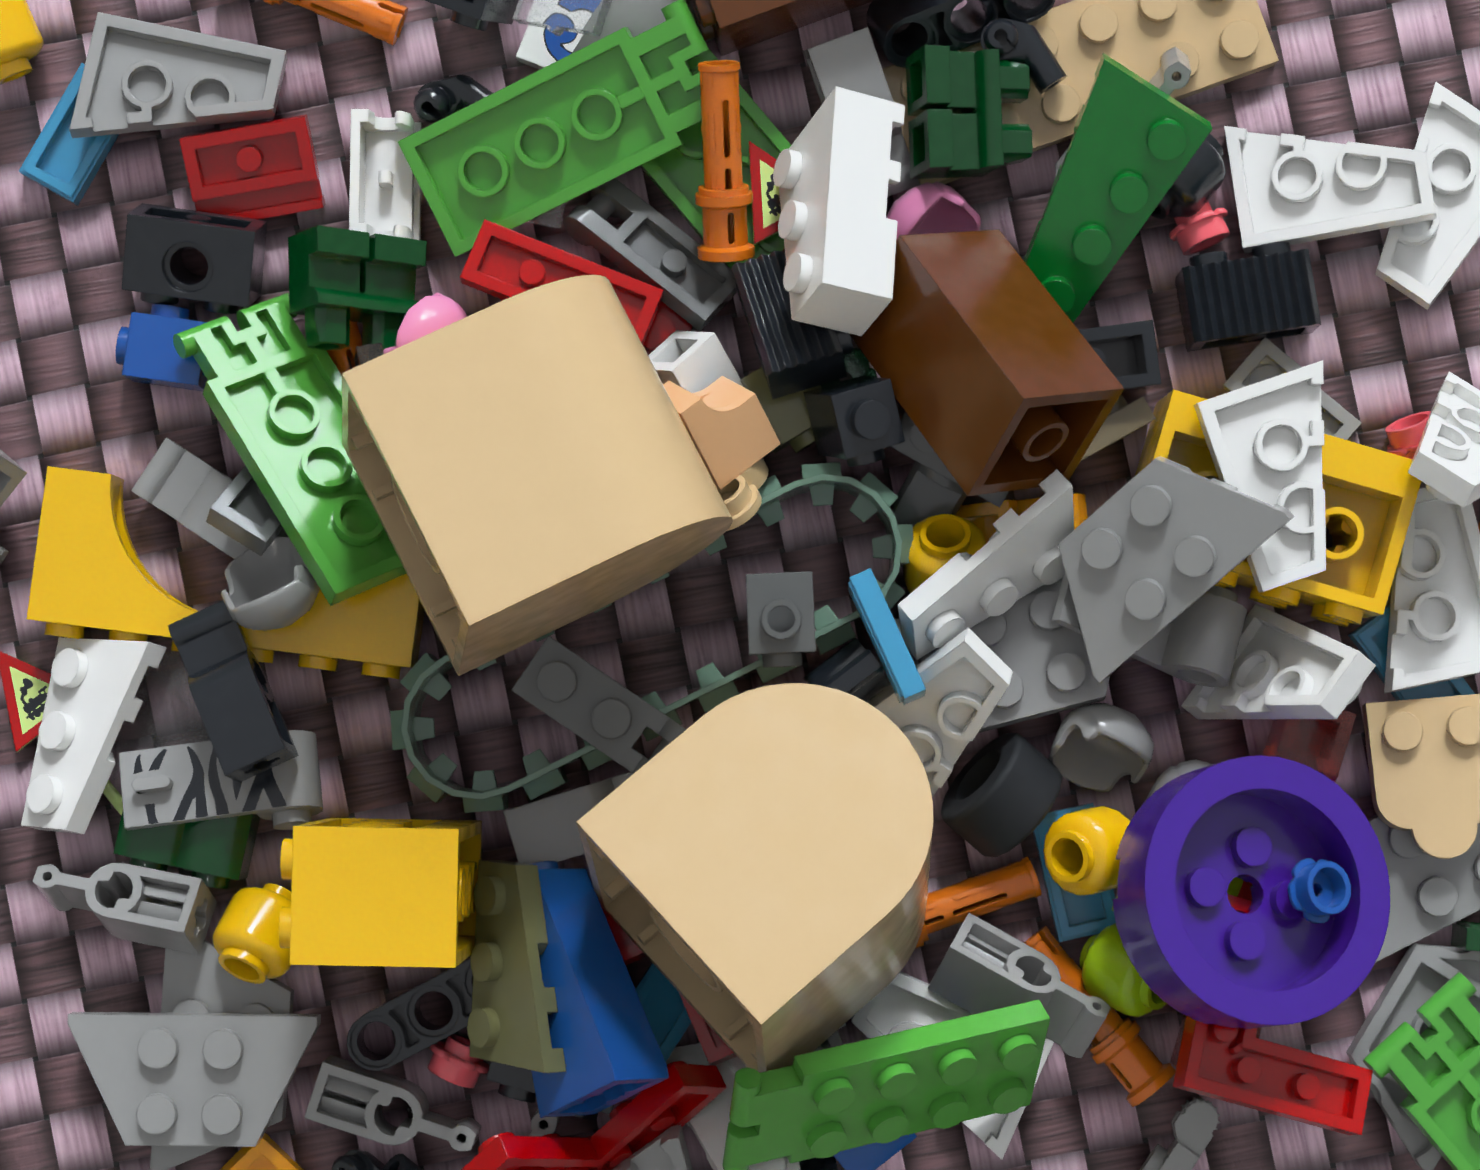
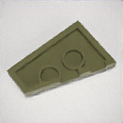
M479 860L478 881L474 888V904L476 907L475 946L470 959L473 973L472 1012L467 1024L470 1039L469 1056L542 1073L566 1072L563 1048L552 1049L548 1015L558 1012L555 987L544 986L539 958L547 947L548 937L538 866L502 860Z

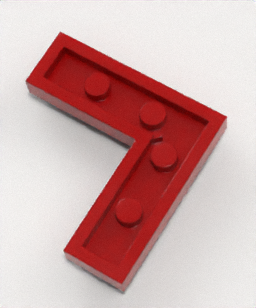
M486 219L483 221L460 275L462 284L502 300L541 285L582 275L604 276L609 279L642 345L646 340L664 296V290Z
M1228 894V900L1237 912L1243 914L1250 912V900ZM1186 1016L1173 1087L1342 1134L1362 1135L1373 1070L1256 1038L1257 1028L1243 1029L1205 1024Z
M684 1061L672 1062L667 1064L668 1079L643 1090L634 1099L625 1101L615 1107L609 1115L610 1120L592 1136L586 1138L560 1137L556 1133L543 1136H515L512 1132L500 1133L485 1140L478 1148L479 1154L461 1170H611L671 1126L681 1125L683 1127L721 1094L727 1086L717 1066L686 1064Z

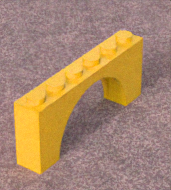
M47 466L26 618L28 620L46 622L44 635L80 639L84 637L85 627L109 630L108 640L147 641L148 635L172 638L168 625L198 612V610L184 604L166 591L153 578L140 560L126 525L123 505L124 479L107 473ZM406 573L330 606L322 591L319 590L310 611L287 627L267 631L247 629L243 626L241 628L251 652L255 655L258 662L273 663L274 651L299 654L298 667L336 671L338 659L363 662L361 675L400 679L401 667L412 668L418 662L425 609ZM172 639L171 651H178Z

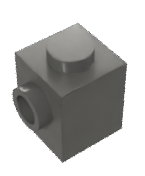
M812 571L746 574L749 656L762 655L763 668L802 666V653L816 652Z

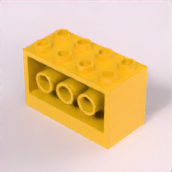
M1173 389L1156 403L1153 411L1156 419L1150 422L1135 476L1152 460L1162 456L1189 467L1193 473L1208 479L1215 478L1219 480L1194 408L1196 403L1207 399ZM1324 434V446H1322V484L1325 490L1326 527L1329 530V534L1332 535V547L1326 548V571L1259 593L1246 558L1214 586L1235 588L1236 584L1252 588L1249 599L1286 609L1287 605L1298 606L1299 603L1313 606L1310 617L1343 627H1348L1349 623L1361 625L1362 618L1383 615L1421 484L1419 479L1408 473L1413 459Z
M326 818L293 826V839H283L280 856L281 877L284 880H292L291 907H282L279 917L280 948H290V965L456 968L471 955L475 946L476 907L474 904V888L478 881L479 860H481L482 820Z

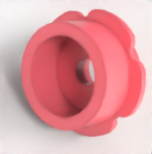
M1207 201L1195 215L1175 217L1174 220L1177 226L1170 231L1169 237L1173 241L1178 242L1185 256L1201 252L1218 244L1230 235V231L1224 221V217L1228 215V212L1225 208H1217L1213 211L1209 201Z
M1431 411L1414 413L1388 425L1385 428L1390 442L1387 446V452L1413 459Z
M452 1034L447 1037L446 1042L439 1041L430 1046L433 1055L427 1068L436 1076L450 1083L465 1088H474L480 1074H486L489 1071V1065L483 1059L469 1056L470 1039Z

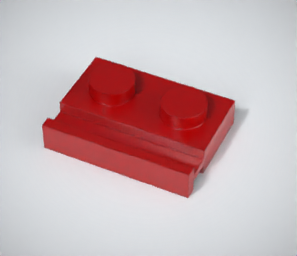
M307 114L182 136L179 139L192 201L195 203L196 211L251 219H264L320 209L326 205L320 185V175Z

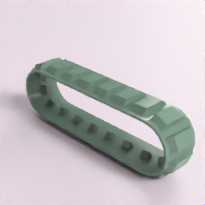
M840 462L801 465V479L781 487L775 475L767 478L758 489L762 497V503L755 514H758L767 527L785 519L780 505L781 502L809 491L813 506L833 505L834 490L844 491L857 498L849 511L863 523L874 514L878 516L885 526L887 535L872 538L873 558L890 560L887 578L884 583L878 580L877 583L891 610L905 593L894 580L899 573L900 567L910 563L909 552L913 541L912 524H897L895 514L890 509L898 499V496L870 472L860 482L852 477L842 476ZM721 535L716 541L705 548L710 556L727 548L724 535ZM669 572L652 581V585L669 577ZM610 603V604H608V605H606V606H604V607H602V608H600V609L594 611V613H597V612H599V611H601V610H603V609H605V608L611 606L612 603ZM829 605L814 611L815 641L819 655L856 637L850 623L860 618L858 611L841 619H838ZM552 631L535 640L539 642L555 633ZM425 652L400 681L409 691L404 701V709L390 711L393 750L406 749L408 758L414 765V768L406 778L435 803L441 802L448 794L462 797L465 813L508 809V792L522 787L530 800L535 799L569 782L563 767L582 758L589 771L612 760L583 740L585 747L553 763H550L541 749L522 757L527 776L505 787L498 788L494 770L474 771L472 788H465L450 780L458 765L444 753L434 761L428 758L422 740L435 737L434 718L421 717L422 703L427 694L440 701L452 688V685L443 676L453 667L448 655L437 659L434 655ZM757 655V661L723 677L712 662L696 670L701 689L667 706L656 691L641 699L682 725L683 723L677 713V709L699 699L706 713L715 706L739 694L733 681L756 670L764 684L798 666L763 668L762 655ZM494 659L477 667V669L481 671L497 663V660ZM648 727L643 732L647 742L660 736Z

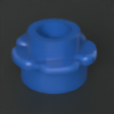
M1305 858L1293 867L1291 872L1293 878L1288 884L1287 889L1288 897L1293 908L1303 912L1305 920L1315 924L1325 923L1329 920L1330 915L1337 914L1346 908L1351 897V884L1348 875L1340 865L1324 859L1315 862L1312 858Z

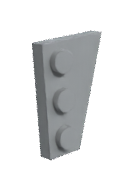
M97 12L69 128L71 137L82 138L274 118L287 63L286 50Z

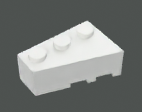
M836 86L790 148L782 150L774 167L773 180L775 186L779 187L781 214L778 222L779 236L784 239L786 257L783 285L785 290L789 291L792 320L862 336L893 300L898 221L886 218L888 184H898L901 177V162L890 160L892 130L894 127H901L904 124L905 105Z

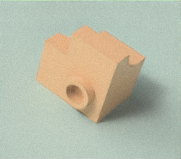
M721 376L705 389L695 393H691L669 380L663 384L718 489L721 490L781 444L756 394L726 377Z

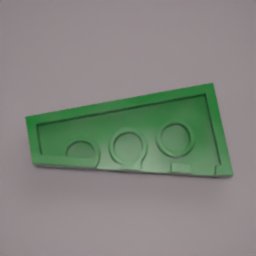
M1104 53L1095 72V80L1085 105L1083 104L1074 127V135L1063 164L1060 165L1053 182L1051 195L1041 221L1037 224L1024 258V262L1072 323L1079 316L1212 131L1210 121Z

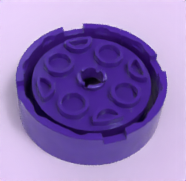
M1245 756L1180 775L1155 791L1142 804L1131 819L1120 842L1116 855V860H1120L1118 898L1112 900L1116 925L1124 949L1131 963L1151 990L1165 1003L1193 1020L1205 1024L1243 1029L1289 1025L1311 1020L1327 1013L1350 997L1370 973L1380 954L1389 923L1390 883L1385 857L1379 840L1370 822L1354 800L1334 781L1307 765L1281 757ZM1305 858H1312L1315 862L1320 859L1335 862L1344 869L1350 880L1351 897L1348 905L1341 912L1330 915L1329 920L1325 923L1315 924L1305 920L1303 912L1294 909L1288 897V884L1293 878L1292 869L1300 860ZM1235 877L1252 883L1250 887L1252 901L1249 907L1250 912L1248 913L1237 912L1228 900V886Z

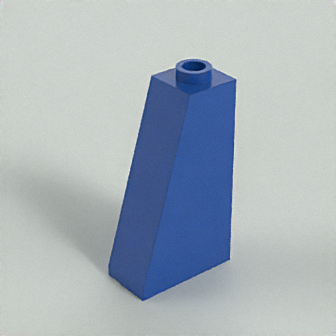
M556 861L535 862L532 864L538 866L548 937L547 947L539 956L542 980L545 987H555L558 1012L548 1015L552 1049L563 1048L566 1072L542 1073L531 1070L540 1118L595 1114L668 1079L667 1064L586 869H559L558 862Z

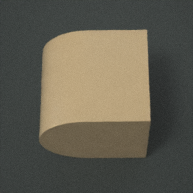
M582 275L570 277L527 290L342 373V445L458 676L586 616L656 580L716 541L729 529L733 522L722 497L609 279L604 276Z
M783 683L748 690L729 698L699 718L576 822L593 887L602 908L748 1068L757 1070L759 1073L793 1065L794 1056L810 1053L818 1048L894 980L911 957L922 932L926 915L933 833V800L925 768L908 738L885 714L856 696L834 688L804 683Z

